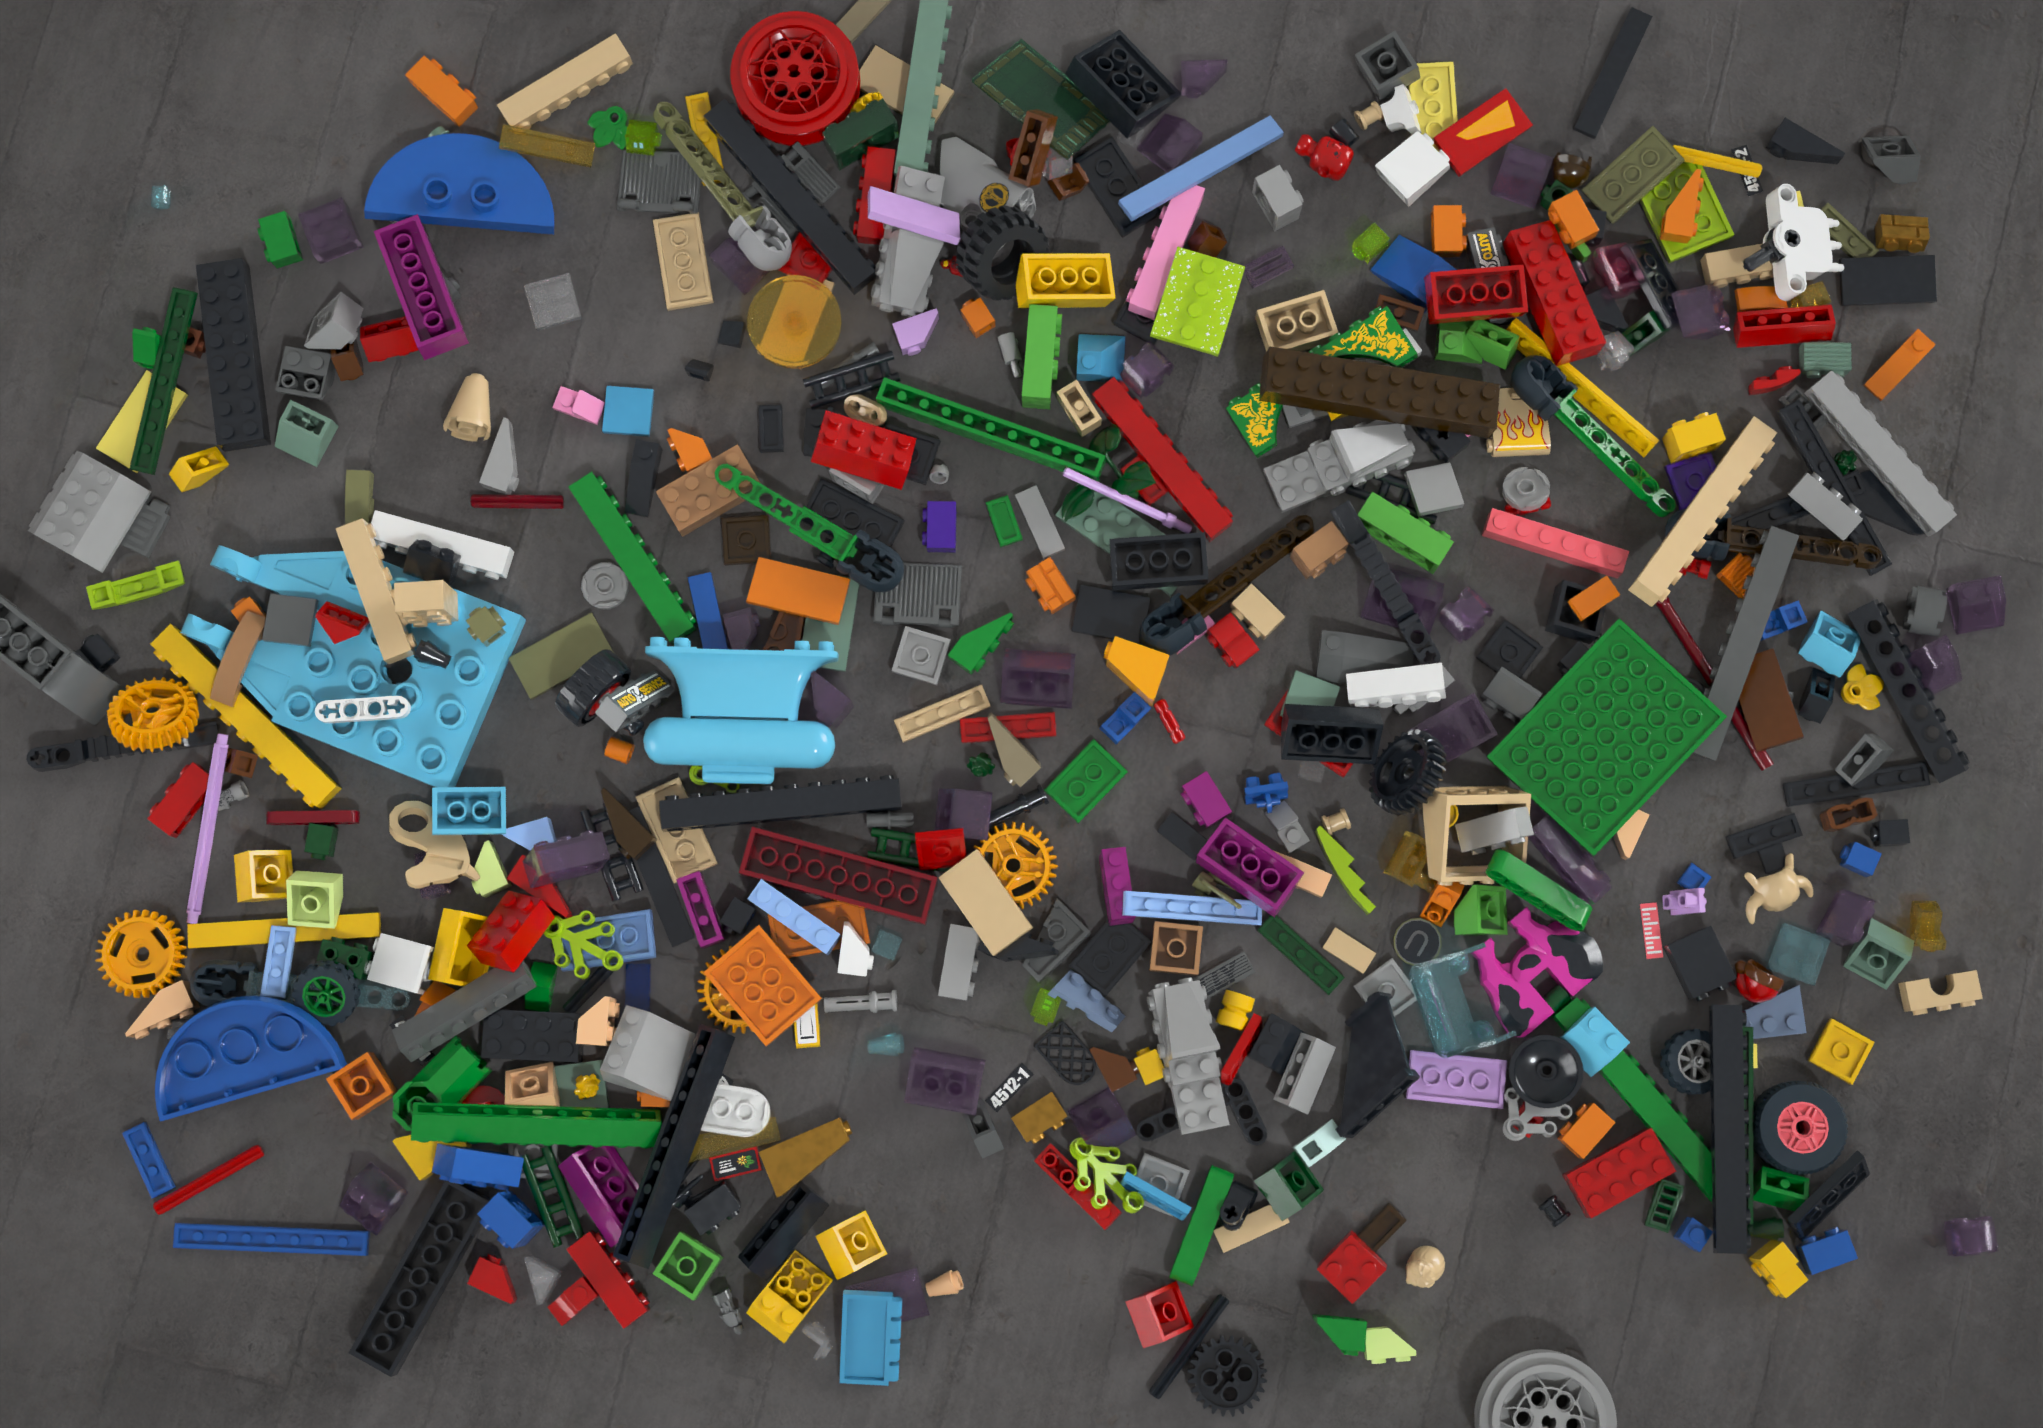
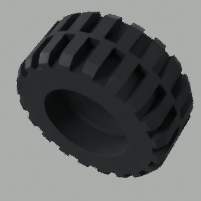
M999 206V209L994 207L988 209L987 213H980L974 222L971 221L967 225L969 228L966 232L963 231L961 235L962 241L957 246L959 254L956 255V261L960 274L982 296L996 301L1001 299L1009 300L1012 299V296L1017 297L1016 280L1021 255L1049 254V249L1047 248L1049 247V242L1043 228L1020 209L1009 206ZM1014 240L1013 248L1007 258L1000 264L991 267L996 252L1004 244Z

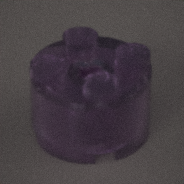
M1147 342L1140 349V353L1136 357L1132 355L1123 363L1125 369L1120 373V376L1142 398V396L1147 397L1164 383L1162 380L1164 375L1170 376L1175 366L1155 345Z
M1469 587L1459 594L1458 597L1460 599L1454 604L1450 602L1442 609V615L1439 618L1440 624L1459 643H1462L1463 639L1466 641L1485 624L1483 618L1486 615L1490 618L1494 613V609L1474 589L1471 590Z
M1992 1216L1977 1217L1971 1220L1957 1218L1944 1222L1945 1226L1943 1228L1948 1256L1981 1255V1253L1987 1251L1988 1254L1999 1252Z

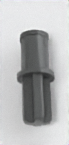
M888 810V813L867 812V828L888 827V829H891V827H912L914 825L913 813H891V810Z

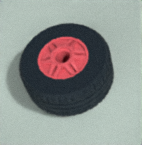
M1788 1081L1774 1085L1764 1091L1753 1105V1149H1755V1152L1767 1165L1779 1171L1798 1175L1822 1171L1838 1159L1846 1144L1848 1124L1846 1123V1114L1843 1112L1844 1109L1831 1092L1818 1084L1806 1081ZM1797 1123H1798L1799 1126H1800L1799 1132H1797V1130H1796V1124H1797Z

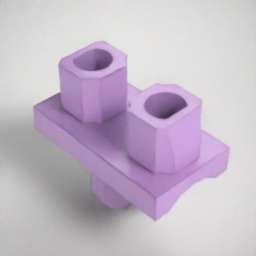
M1693 888L1670 891V895H1663L1662 897L1663 909L1670 910L1671 915L1706 912L1705 904L1707 903L1706 898L1703 896L1705 889Z

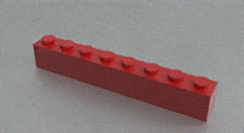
M1113 377L1092 393V401L1111 424L1119 427L1121 436L1135 453L1148 464L1150 470L1200 532H1205V538L1209 542L1213 541L1232 525V513L1226 506L1221 507L1216 501L1218 499L1217 495L1210 487L1206 489L1202 484L1203 478L1195 469L1192 471L1187 466L1188 460L1181 452L1177 453L1173 449L1172 445L1174 444L1168 435H1162L1157 429L1159 426L1154 418L1145 415L1142 411L1144 407L1137 398L1132 399L1127 393L1129 389L1122 380L1118 382Z

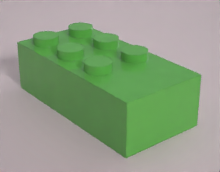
M1029 304L1022 387L1023 408L1050 410L1052 383L1058 377V360H1054V358L1059 357L1060 337H1056V334L1061 335L1062 314H1058V306Z
M1374 492L1371 493L1358 513L1360 520L1371 537L1431 574H1434L1454 543L1450 540L1451 536L1442 530L1437 532L1430 527L1428 521L1420 517L1416 519L1410 515V511L1401 505L1395 506Z

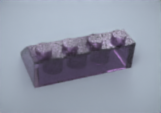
M1545 815L1532 826L1534 835L1528 836V839L1577 897L1589 905H1593L1612 888L1609 884L1611 880L1608 875L1602 870L1599 872L1593 865L1595 861L1592 856L1587 852L1583 853L1578 847L1579 843L1568 835L1549 815Z

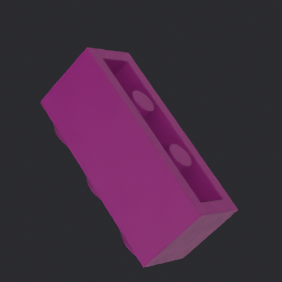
M1126 847L1102 849L1099 854L1108 924L1111 926L1133 923L1136 916H1122L1123 892L1132 891Z
M697 871L676 879L700 947L705 949L726 941L703 874Z

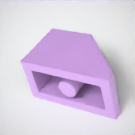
M937 308L892 323L902 355L908 354V356L920 353L921 349L925 348L939 320Z

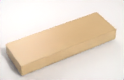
M1269 1204L1247 1214L1240 1229L1229 1231L1224 1226L1214 1229L1213 1232L1222 1252L1225 1253L1290 1222L1288 1218L1282 1221Z

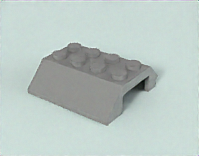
M76 451L75 455L72 454L65 465L64 473L61 472L54 483L53 491L48 493L40 506V512H37L32 519L28 531L103 573L151 494V491L86 454Z

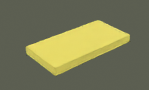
M1453 62L1417 63L1420 79L1408 85L1411 99L1416 101L1419 109V114H1416L1421 134L1426 133L1431 139L1458 121ZM1433 144L1432 146L1439 152V149Z
M146 370L96 447L97 450L129 469L152 373ZM175 388L166 428L188 396L178 388Z

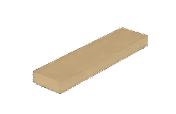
M981 684L895 719L894 722L904 743L988 709L991 706Z

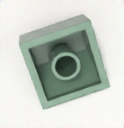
M1871 918L1859 933L1843 967L1887 990L1911 959L1915 941Z

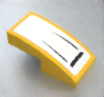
M818 1003L794 1023L796 1049L821 1047Z

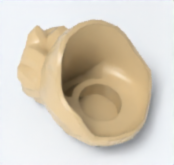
M1420 1246L1415 1249L1406 1264V1283L1420 1288H1430L1433 1286L1435 1281L1444 1272L1445 1261L1442 1253L1432 1246Z

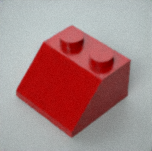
M1177 1281L1125 1301L1143 1348L1165 1342L1194 1328Z

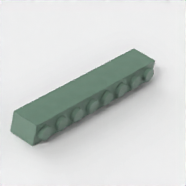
M920 0L894 179L897 177L899 166L928 172L929 163L925 162V155L930 154L932 140H928L929 131L934 132L935 118L931 117L932 109H937L939 95H935V88L941 85L942 73L938 72L939 64L944 65L946 51L941 50L942 42H947L949 28H945L946 19H951L952 6L948 5V0Z

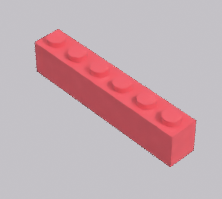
M1494 508L1489 512L1482 532L1484 537L1617 579L1623 574L1629 554L1628 550Z

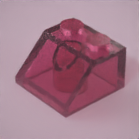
M1626 242L1599 247L1594 251L1592 257L1596 271L1608 287L1614 300L1627 297L1641 287L1620 249L1626 245Z

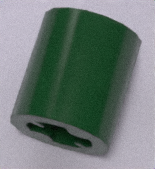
M1558 984L1542 997L1553 1009L1554 1013L1552 1016L1572 1001L1569 994Z

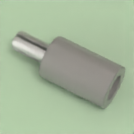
M1013 332L1002 334L998 337L1005 365H1010L1014 378H1018L1022 375L1018 364L1022 360L1018 348V340Z

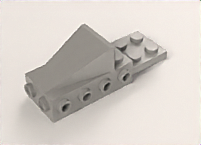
M899 166L894 193L940 207L945 177ZM884 223V236L879 246L880 258L875 268L876 280L871 290V305L879 307L881 311L901 312L903 316L913 317L923 313L928 306L929 298L926 294L933 279V275L930 272L944 241Z
M1375 420L1368 424L1361 422L1353 428L1336 429L1331 431L1329 440L1324 442L1322 439L1317 440L1309 445L1310 447L1307 451L1264 468L1263 472L1281 512H1286L1322 496H1337L1343 493L1349 486L1356 488L1365 484L1366 480L1372 479L1374 476L1378 479L1387 475L1391 470L1396 468L1400 470L1409 466L1414 456L1415 448L1412 441L1406 439L1404 434L1406 431L1405 425Z
M1192 977L1178 980L1179 984L1169 986V982L1154 985L1155 989H1152L1148 993L1149 996H1147L1148 1008L1153 1012L1154 1020H1152L1153 1031L1155 1035H1158L1159 1044H1157L1158 1055L1160 1059H1163L1164 1068H1162L1165 1083L1168 1082V1086L1171 1088L1181 1135L1229 1125L1219 1079L1223 1067L1220 1057H1216V1051L1220 1049V1045L1209 1025L1212 1023V1016L1210 1010H1206L1204 1000H1207L1205 986H1201L1200 980L1193 981Z

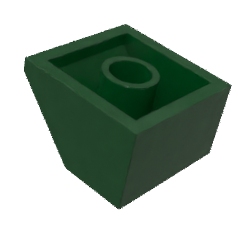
M1296 1151L1290 1153L1254 1180L1259 1191L1266 1197L1273 1211L1282 1221L1303 1209L1324 1191Z

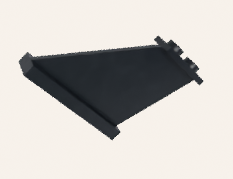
M1378 991L1371 994L1367 998V1002L1362 1007L1355 1009L1350 1014L1351 1017L1345 1021V1024L1352 1027L1341 1124L1335 1129L1340 1137L1353 1138L1420 1078L1415 1069H1410L1389 1001L1393 997L1389 993Z

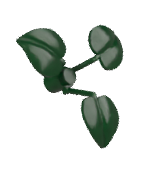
M1111 424L1095 435L1090 442L1089 450L1106 455V461L1119 478L1113 482L1111 488L1117 490L1121 495H1127L1137 500L1139 496L1138 491L1155 484V479L1152 476L1150 467L1144 461H1138L1130 465L1125 470L1124 477L1120 474L1110 459L1108 452L1118 447L1121 440V431L1117 425ZM1081 484L1071 489L1062 505L1063 520L1066 522L1068 519L1086 511L1092 505L1095 497L1094 492L1096 491Z

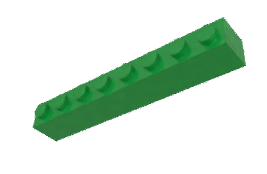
M590 472L568 488L669 642L674 645V638H685L696 631L693 626L696 620L689 610L684 612L680 606L684 602L677 591L672 593L668 588L671 582L664 572L659 574L655 568L658 562L652 553H645L642 547L646 544L639 533L634 535L630 530L633 524L627 515H620L617 510L620 505L613 494L608 496L604 489L608 486L600 475L596 477L593 472Z

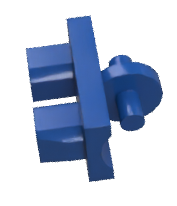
M1281 773L1270 774L1268 776L1269 784L1260 785L1259 777L1246 778V788H1244L1245 804L1256 803L1257 808L1266 807L1267 813H1272L1273 805H1280V799L1288 798L1287 781L1284 782Z

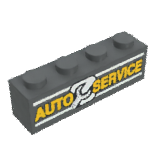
M1495 227L1467 233L1466 249L1472 269L1508 266L1507 258L1505 255L1502 256L1500 250L1502 239L1499 233L1496 234ZM1517 317L1486 319L1485 321L1498 326L1511 323Z
M656 670L648 674L642 673L635 681L631 679L624 687L618 686L611 694L607 692L598 702L600 706L595 713L617 732L664 705L675 688Z

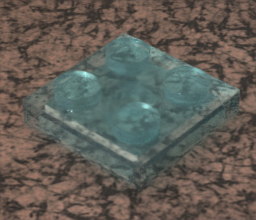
M1783 923L1767 969L1814 986L1831 940Z

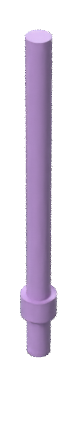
M1068 467L1063 471L1062 476L1162 522V525L1170 529L1174 527L1186 534L1190 533L1192 525L1177 519V516L1172 513H1164L1130 496L1121 495L1117 490Z

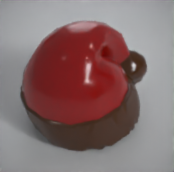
M1750 959L1747 962L1739 960L1735 963V970L1737 972V979H1735L1736 987L1740 995L1753 1003H1763L1772 1000L1781 992L1784 980L1775 976L1757 961Z

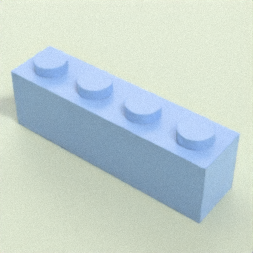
M762 879L747 898L826 955L830 954L842 937L841 934Z

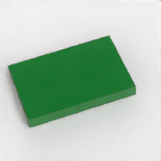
M1093 739L1044 791L1079 824L1128 771Z

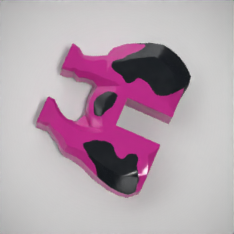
M1525 907L1507 922L1510 927L1516 930V934L1526 941V944L1517 951L1511 962L1502 964L1496 959L1492 938H1488L1471 952L1474 958L1478 960L1480 984L1490 998L1492 1009L1499 1023L1510 1036L1519 1038L1528 1035L1554 1013L1553 1009L1530 984V981L1544 969L1570 997L1576 995L1584 986L1597 979L1603 972L1601 951L1594 938L1583 931L1579 932L1570 929L1557 921L1550 923L1548 926L1541 925L1531 919L1528 907Z

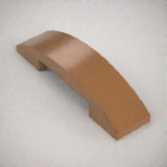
M250 611L245 613L225 650L213 683L210 699L234 707L242 688L241 680L258 641L262 640L265 617Z

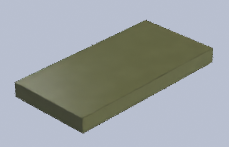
M1652 126L1582 189V192L1600 211H1606V218L1614 224L1685 160L1661 133Z
M591 612L508 659L529 698L533 700L569 680L586 661L604 649L611 650L612 652L613 650Z

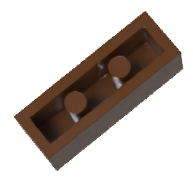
M1038 109L1026 112L1009 180L1028 187L1040 183L1058 116Z

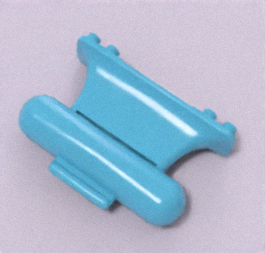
M650 637V646L645 647V653L649 657L661 660L669 667L678 684L682 702V717L657 718L645 730L643 738L644 750L655 763L662 765L702 766V779L707 783L771 784L774 781V768L814 769L822 767L830 761L835 749V739L832 731L822 722L798 720V711L804 688L812 674L821 666L839 660V654L834 651L833 642L820 641L818 650H810L809 641H795L794 650L697 649V647H691L689 638H674V646H667L665 638Z

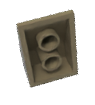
M991 712L988 714V721L1005 771L1004 777L1012 786L1017 783L1021 787L1041 768V763Z

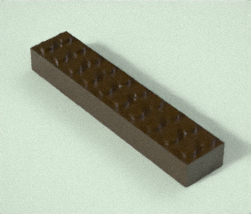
M1270 346L1263 356L1259 401L1489 438L1497 429L1500 384Z

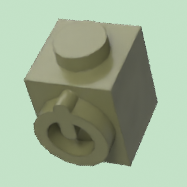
M485 606L482 609L481 607L476 608L469 614L470 618L466 620L470 626L467 628V631L475 641L479 638L486 647L506 633L503 629L506 623L493 606L489 609Z

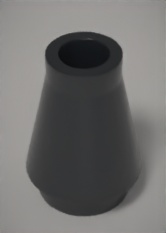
M421 640L414 654V658H417L418 662L439 666L444 669L447 668L452 657L429 640L427 642Z

